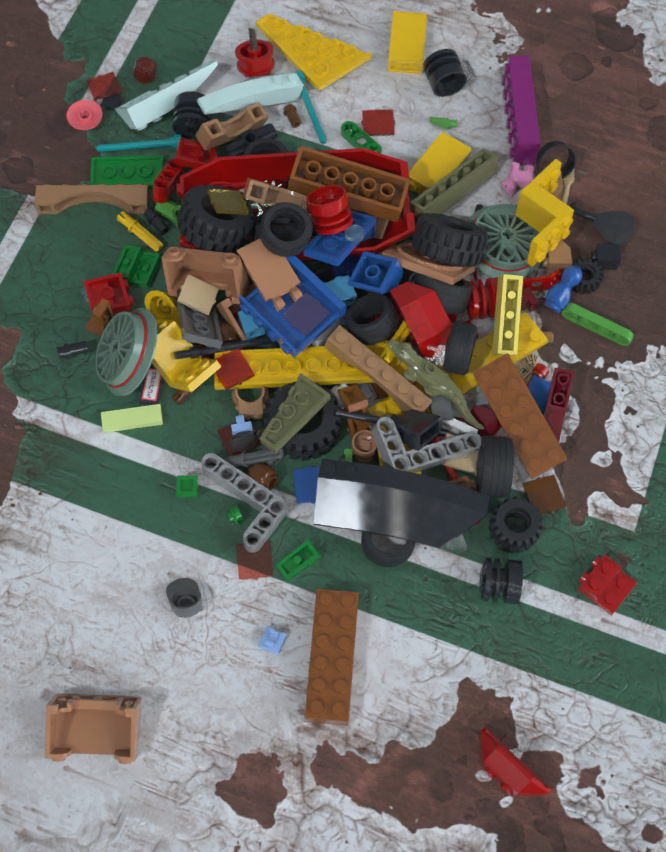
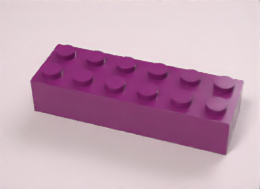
M530 55L508 56L507 63H504L503 67L504 75L501 76V86H504L503 100H506L504 114L508 116L506 118V129H509L507 140L508 144H511L509 158L513 162L520 163V166L527 164L535 165L541 143Z

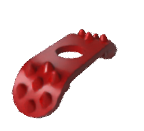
M559 268L556 272H551L547 276L523 279L522 290L527 287L531 291L550 289L561 281L563 269ZM534 282H541V283H542V284L539 285V286H532V285H531V284L534 283Z

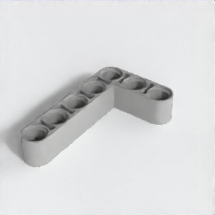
M381 417L372 428V435L385 467L398 469L395 466V463H398L402 468L398 470L412 473L470 456L481 446V437L475 432H469L426 445L419 451L413 449L406 452L395 423L391 418ZM380 426H383L387 432L382 431ZM467 441H469L473 447L469 446ZM387 444L393 446L394 450H390ZM449 446L454 448L455 452H452ZM431 452H434L438 458H435ZM413 457L417 458L420 464L416 463Z
M208 453L204 455L201 460L204 475L260 512L243 535L245 550L250 553L258 552L286 515L285 501L216 454ZM209 463H214V464H216V465H215L214 467H212V468H208V467H207V465H208ZM231 474L232 477L225 479L223 475ZM247 485L248 488L242 490L239 488V486ZM259 495L265 497L262 501H258L255 498ZM278 506L281 507L282 510L279 512H275L272 510V508ZM263 522H267L270 524V526H268L267 528H263L260 526V524ZM250 538L258 540L255 544L247 542Z

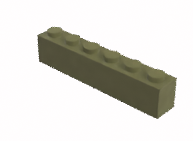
M483 148L410 202L411 213L414 212L415 223H417L419 216L423 213L443 214L497 173L498 155Z

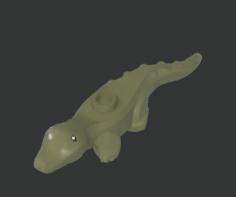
M394 339L389 340L387 345L399 361L404 362L408 367L402 373L405 379L409 382L417 381L424 386L423 392L427 396L436 397L442 395L455 404L460 414L469 424L478 430L484 429V426L472 416L462 391L458 389L455 382L451 380L446 372L442 371L431 361L418 356L409 343L398 342Z

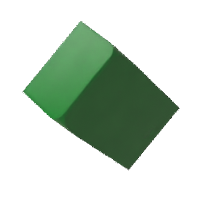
M307 539L276 563V566L285 579L289 581L323 556L313 542Z

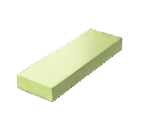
M160 404L101 412L103 433L163 425Z

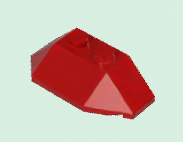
M410 282L390 290L422 358L429 360L443 353L452 324L435 290Z
M484 726L479 732L481 766L484 767L483 772L492 780L495 778L501 783L500 788L509 796L511 794L514 797L547 796L552 789Z

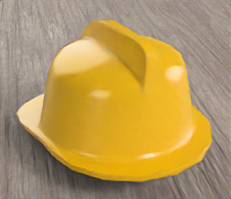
M153 290L147 293L145 306L154 315L155 319L173 320L180 327L176 298L169 296L166 291Z

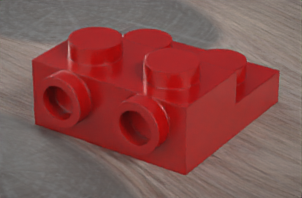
M181 138L174 163L183 167H191L194 170L218 158V154H215L216 147L205 151L200 142Z
M121 272L83 281L92 315L95 305H99L102 298L110 302L114 316L123 311L131 312V306H134L132 295H127L126 290H129L127 279L122 278Z
M604 555L602 559L597 557L591 564L593 570L590 574L587 572L583 574L578 581L581 585L577 590L612 616L637 582L621 571L622 567L607 555Z

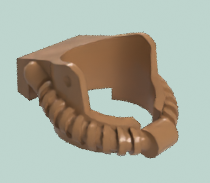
M264 386L259 388L262 391L260 398L251 403L243 401L238 396L242 389L235 387L232 390L231 397L234 404H236L235 409L239 411V415L244 416V420L253 418L259 420L263 418V409L266 408L265 403L269 399L268 388H264Z

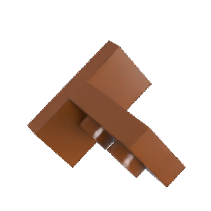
M102 298L99 305H95L93 315L85 327L88 332L101 336L109 321L114 317L108 300Z
M356 384L337 390L345 410H348L349 413L355 411L367 414L366 408L369 407L367 399ZM346 418L351 439L361 430L370 431L369 422Z

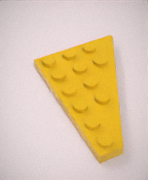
M270 13L255 21L256 27L297 70L303 72L305 78L318 92L372 59V53L369 51L365 53L358 50L356 46L346 44V42L335 38H326L322 36V33L314 32L299 24L298 26L292 25L286 19L278 18Z

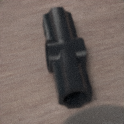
M269 123L255 131H245L241 138L223 147L226 157L243 156L246 147L255 140L278 138L275 127Z

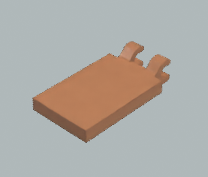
M261 239L237 250V255L240 257L264 301L268 302L271 300L277 312L285 308V303L281 296L289 293L294 303L302 299L303 295L297 288L301 282L285 256L282 257L269 252Z

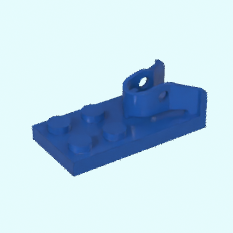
M351 210L353 223L349 228L331 235L317 234L304 249V256L339 266L361 242L375 237L376 217Z

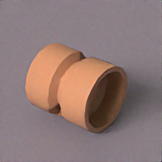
M361 430L353 436L352 458L357 463L369 464L376 458L377 445L371 431Z

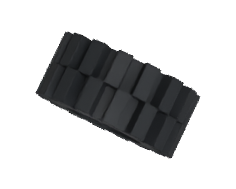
M583 258L582 261L577 259L576 262H573L572 265L578 266L582 272L589 273L592 279L589 281L581 279L579 284L572 287V290L576 288L575 292L578 293L580 290L583 295L586 291L587 294H591L592 291L595 292L603 279L604 271L601 270L602 266H597V261L592 263L591 258L586 261V258Z

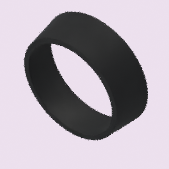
M552 141L545 144L536 156V166L539 173L542 172L540 163L543 156L555 147L564 146L567 147L569 155L566 164L560 171L562 179L566 178L575 168L577 160L575 151L561 141Z

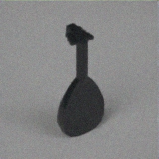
M576 201L570 204L569 207L574 209V215L592 221L599 234L611 244L624 245L633 234L635 221L628 213L609 211L594 215L575 207Z

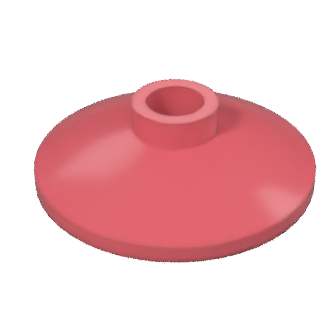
M91 100L77 101L67 110L68 123L78 130H89L96 127L103 117L101 107Z

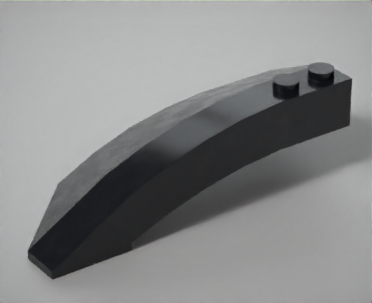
M322 459L317 481L313 524L394 537L439 548L440 550L451 539L457 538L470 529L471 525L487 517L490 496L444 480L408 471L363 463Z

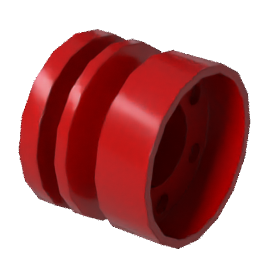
M322 186L310 192L306 197L313 229L316 233L321 235L336 234L346 230L353 223L351 209L348 206L347 192L343 186Z
M498 277L487 278L485 286L481 279H477L476 282L468 280L472 284L471 295L466 307L469 319L471 321L477 320L478 317L485 319L486 313H488L490 318H495Z

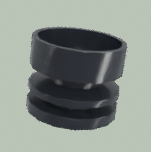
M453 49L438 50L427 57L423 63V70L429 80L434 95L438 97L451 96L464 88L467 83L466 73L456 51Z
M186 91L176 96L172 128L177 135L181 134L186 139H197L195 135L201 125L211 121V114H204L197 102L198 98L205 96L204 94Z
M485 557L479 577L481 601L488 602L491 592L492 602L496 603L499 593H501L504 603L518 605L523 584L522 561L507 559L504 568H501L499 558H495L492 567L491 558Z

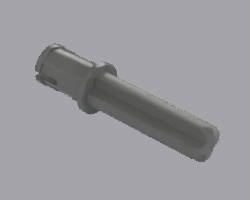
M282 448L276 454L270 449L251 453L243 451L241 454L227 456L226 462L234 467H249L252 463L283 458L284 453Z

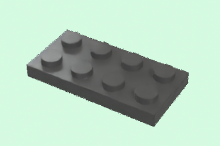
M177 297L176 303L182 339L189 343H199L209 348L215 347L220 349L223 340L215 304L212 305L209 315H206L177 302Z

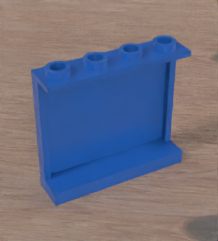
M296 256L286 257L301 282L297 286L303 295L301 300L294 303L289 293L281 296L285 303V308L277 312L271 300L268 302L264 301L258 289H255L245 299L240 296L239 300L240 309L246 315L250 314L254 318V323L259 328L263 327L267 331L268 337L272 341L276 340L285 354H290L295 358L346 313V304Z

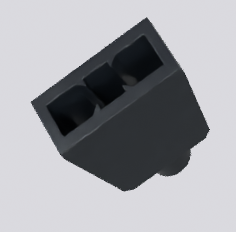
M410 409L402 416L392 414L390 417L395 423L402 443L417 451L440 434V416Z

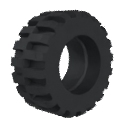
M210 184L206 186L199 185L189 190L183 198L177 216L178 229L188 243L194 244V247L197 249L201 248L205 251L236 253L238 249L244 247L255 221L251 206L238 193L235 194L228 188L224 189L222 186L217 185L215 187Z
M423 213L417 220L411 244L416 252L432 260L459 267H475L482 261L489 237L485 229L472 222L444 214Z
M288 384L282 386V391L277 390L273 394V398L269 399L265 409V428L271 419L275 418L279 411L278 408L282 402H285L292 386ZM325 388L324 390L331 396V391ZM331 396V399L317 412L322 419V424L312 432L296 433L282 447L284 456L289 454L290 459L296 460L297 457H300L302 461H308V457H313V459L319 458L321 452L324 455L329 452V446L334 447L336 439L339 438L341 417L334 416V409L340 408L337 405L338 400L335 396Z

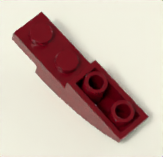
M554 368L543 416L559 443L575 372Z

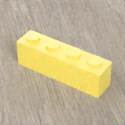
M503 274L498 277L492 355L503 356L507 353L510 357L517 355L523 276Z

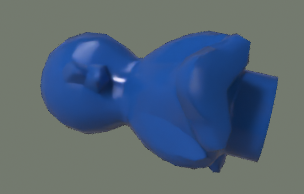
M570 265L563 270L561 281L553 285L546 294L547 300L545 305L557 313L567 306L571 297L572 287L579 284L582 279V270L578 266Z

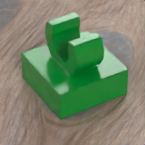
M177 476V498L197 497L198 476Z

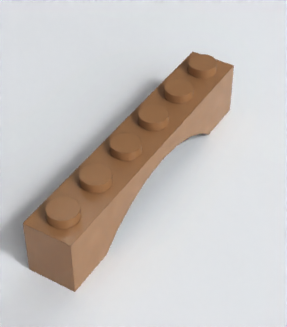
M562 173L557 180L558 186L556 190L551 193L559 200L563 190ZM562 239L553 251H549L542 261L543 267H546V274L556 272L559 268L564 270L572 265L571 248Z
M45 184L36 185L34 204L38 214H58L66 208L86 202L108 203L124 209L129 214H144L149 208L150 195L148 185Z
M339 325L327 338L324 346L325 349L339 360L354 366L370 377L393 399L401 411L405 413L410 409L422 412L427 410L432 402L429 397Z

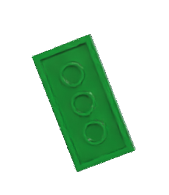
M164 155L91 157L90 185L142 184L148 185V190H153V182L164 168Z

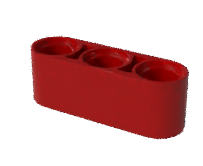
M170 159L153 182L152 199L157 203H166L177 189V184H180V176L183 175L184 167L175 164V159Z

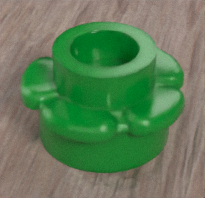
M236 505L232 508L229 506L230 511L227 514L231 523L236 522L239 525V522L244 519L238 506Z

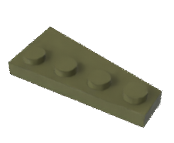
M301 373L294 387L292 386L288 392L289 395L285 402H282L278 408L279 411L275 418L271 419L260 437V442L275 454L331 399L328 392Z

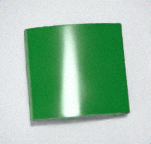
M125 245L112 274L121 272L122 278L127 279L128 284L150 288L162 261V255L160 253L144 251L139 246Z

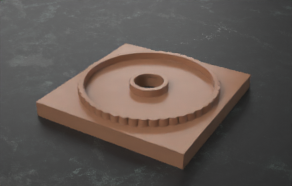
M410 240L382 252V256L398 259L403 268L451 285L473 273L476 266H453L432 260L416 252Z

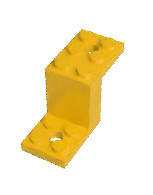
M557 159L549 164L519 194L515 215L540 232L531 241L527 264L532 267L537 262L541 263L546 254L557 247L561 239L567 238L570 233V225L573 222L574 209L551 194L556 190L558 186L557 180L561 174L562 162Z
M155 319L157 324V344L152 364L170 387L193 392L215 373L221 365L217 360L206 359L201 356L195 359L189 357L176 360L174 352L188 350L193 345L182 339L181 329L175 321Z

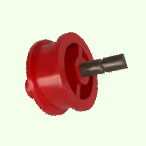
M248 28L250 40L242 42L235 49V55L238 59L237 70L247 78L269 75L275 67V60L272 57L274 48L271 43L256 39L255 29Z

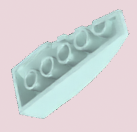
M209 61L189 71L190 75H180L174 78V83H164L159 86L160 90L147 91L115 109L130 129L142 130L147 127V123L161 120L162 115L172 110L176 96L180 93L195 91L218 65L217 61Z
M296 73L257 76L198 98L197 102L204 114L244 109L259 102L262 106L298 101L304 85Z

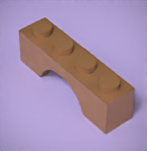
M259 102L245 107L238 115L227 121L219 122L216 118L203 123L195 136L206 151L241 137L247 130L255 131L263 127L269 116Z
M247 178L243 192L245 199L268 205L282 202L297 204L305 209L311 218L306 203L308 195Z

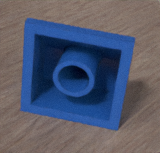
M364 251L347 284L348 286L384 294L398 286L404 270L398 259Z

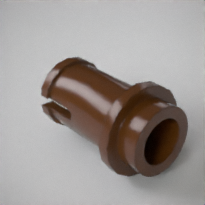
M293 104L286 105L283 108V114L287 116L292 128L299 127L302 121L296 112L297 108Z
M178 389L171 396V399L174 402L177 401L176 404L180 406L190 393L193 394L194 391L188 392Z

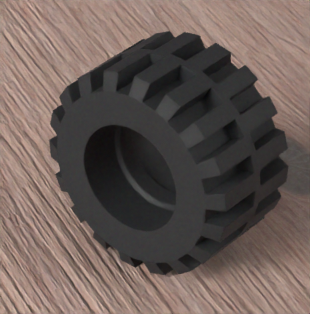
M513 496L512 500L509 497L505 498L504 502L500 501L492 512L488 530L491 531L490 537L491 539L495 538V545H502L501 549L504 551L506 548L509 549L510 553H514L515 550L518 553L523 552L524 549L527 551L536 543L542 532L543 522L541 521L543 516L538 514L540 509L538 506L534 508L532 501L526 502L527 498L522 497L521 500L518 499V496ZM508 517H517L525 523L527 530L522 533L513 532L507 528L504 520Z

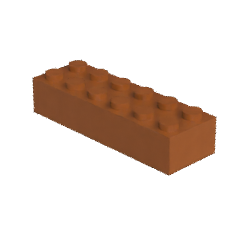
M300 146L290 175L288 190L308 195L313 190L322 186H343L346 189L349 201L348 206L351 209L398 222L410 179Z
M508 353L472 372L507 437L512 438L514 449L531 480L567 461L568 458Z
M316 589L305 707V722L348 726L359 592Z

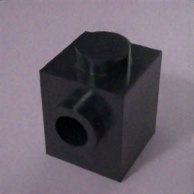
M609 243L597 244L595 250L591 252L592 262L597 261V266H602L601 270H617L621 261L620 245Z

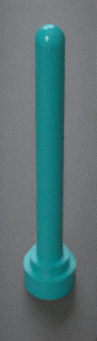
M300 70L293 72L298 75L304 85L305 76ZM304 85L301 97L320 143L325 144L327 139Z
M178 134L170 137V139L101 144L96 146V150L98 152L167 146L178 149L182 135Z

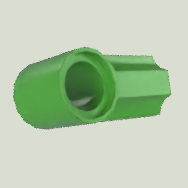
M170 200L166 203H156L155 211H158L162 216L174 222L178 228L177 216L181 205H177Z

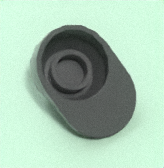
M181 578L174 580L167 586L166 594L171 609L176 616L187 618L200 612L202 596L194 580Z

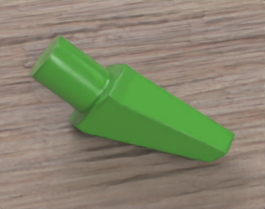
M430 117L431 123L444 129L457 127V120Z

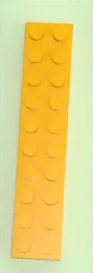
M526 311L520 314L517 355L510 357L514 364L548 343V338ZM494 331L475 342L470 367L466 375L446 372L443 369V362L437 366L455 382L458 389L462 391L463 396L479 386L472 372L501 357L492 355ZM415 381V382H410V383L413 384L416 388H418L422 393H424V392H423V387H424V386H422V385H421L420 383H418L417 381ZM390 396L367 409V414L390 418L392 414L399 416L404 414ZM429 405L425 412L431 414ZM380 426L382 431L387 432L383 426Z
M386 343L363 344L378 357L381 356L386 348ZM324 346L307 347L295 358L290 354H285L281 348L234 350L215 353V360L221 365L214 373L215 390L235 389V387L238 389L262 388V386L264 388L282 387L286 384L292 386L293 382L298 381L297 378L300 373L312 382L320 385L374 382L354 366L336 358ZM394 356L389 365L402 376V373L408 368L396 356Z

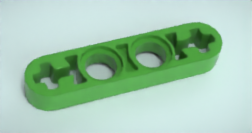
M568 303L562 311V315L566 319L622 346H629L634 338V334L630 330L576 304Z

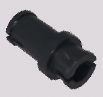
M153 207L148 208L144 212L147 222L150 225L152 224L160 235H165L169 231L170 227L167 226L162 220L161 214L155 211Z
M86 341L69 345L65 343L64 346L56 347L59 359L65 357L69 359L74 355L88 353Z

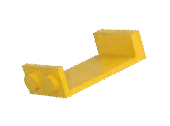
M393 11L388 72L422 74L427 22L426 13Z
M442 131L409 171L410 183L408 189L422 194L471 158L472 148Z

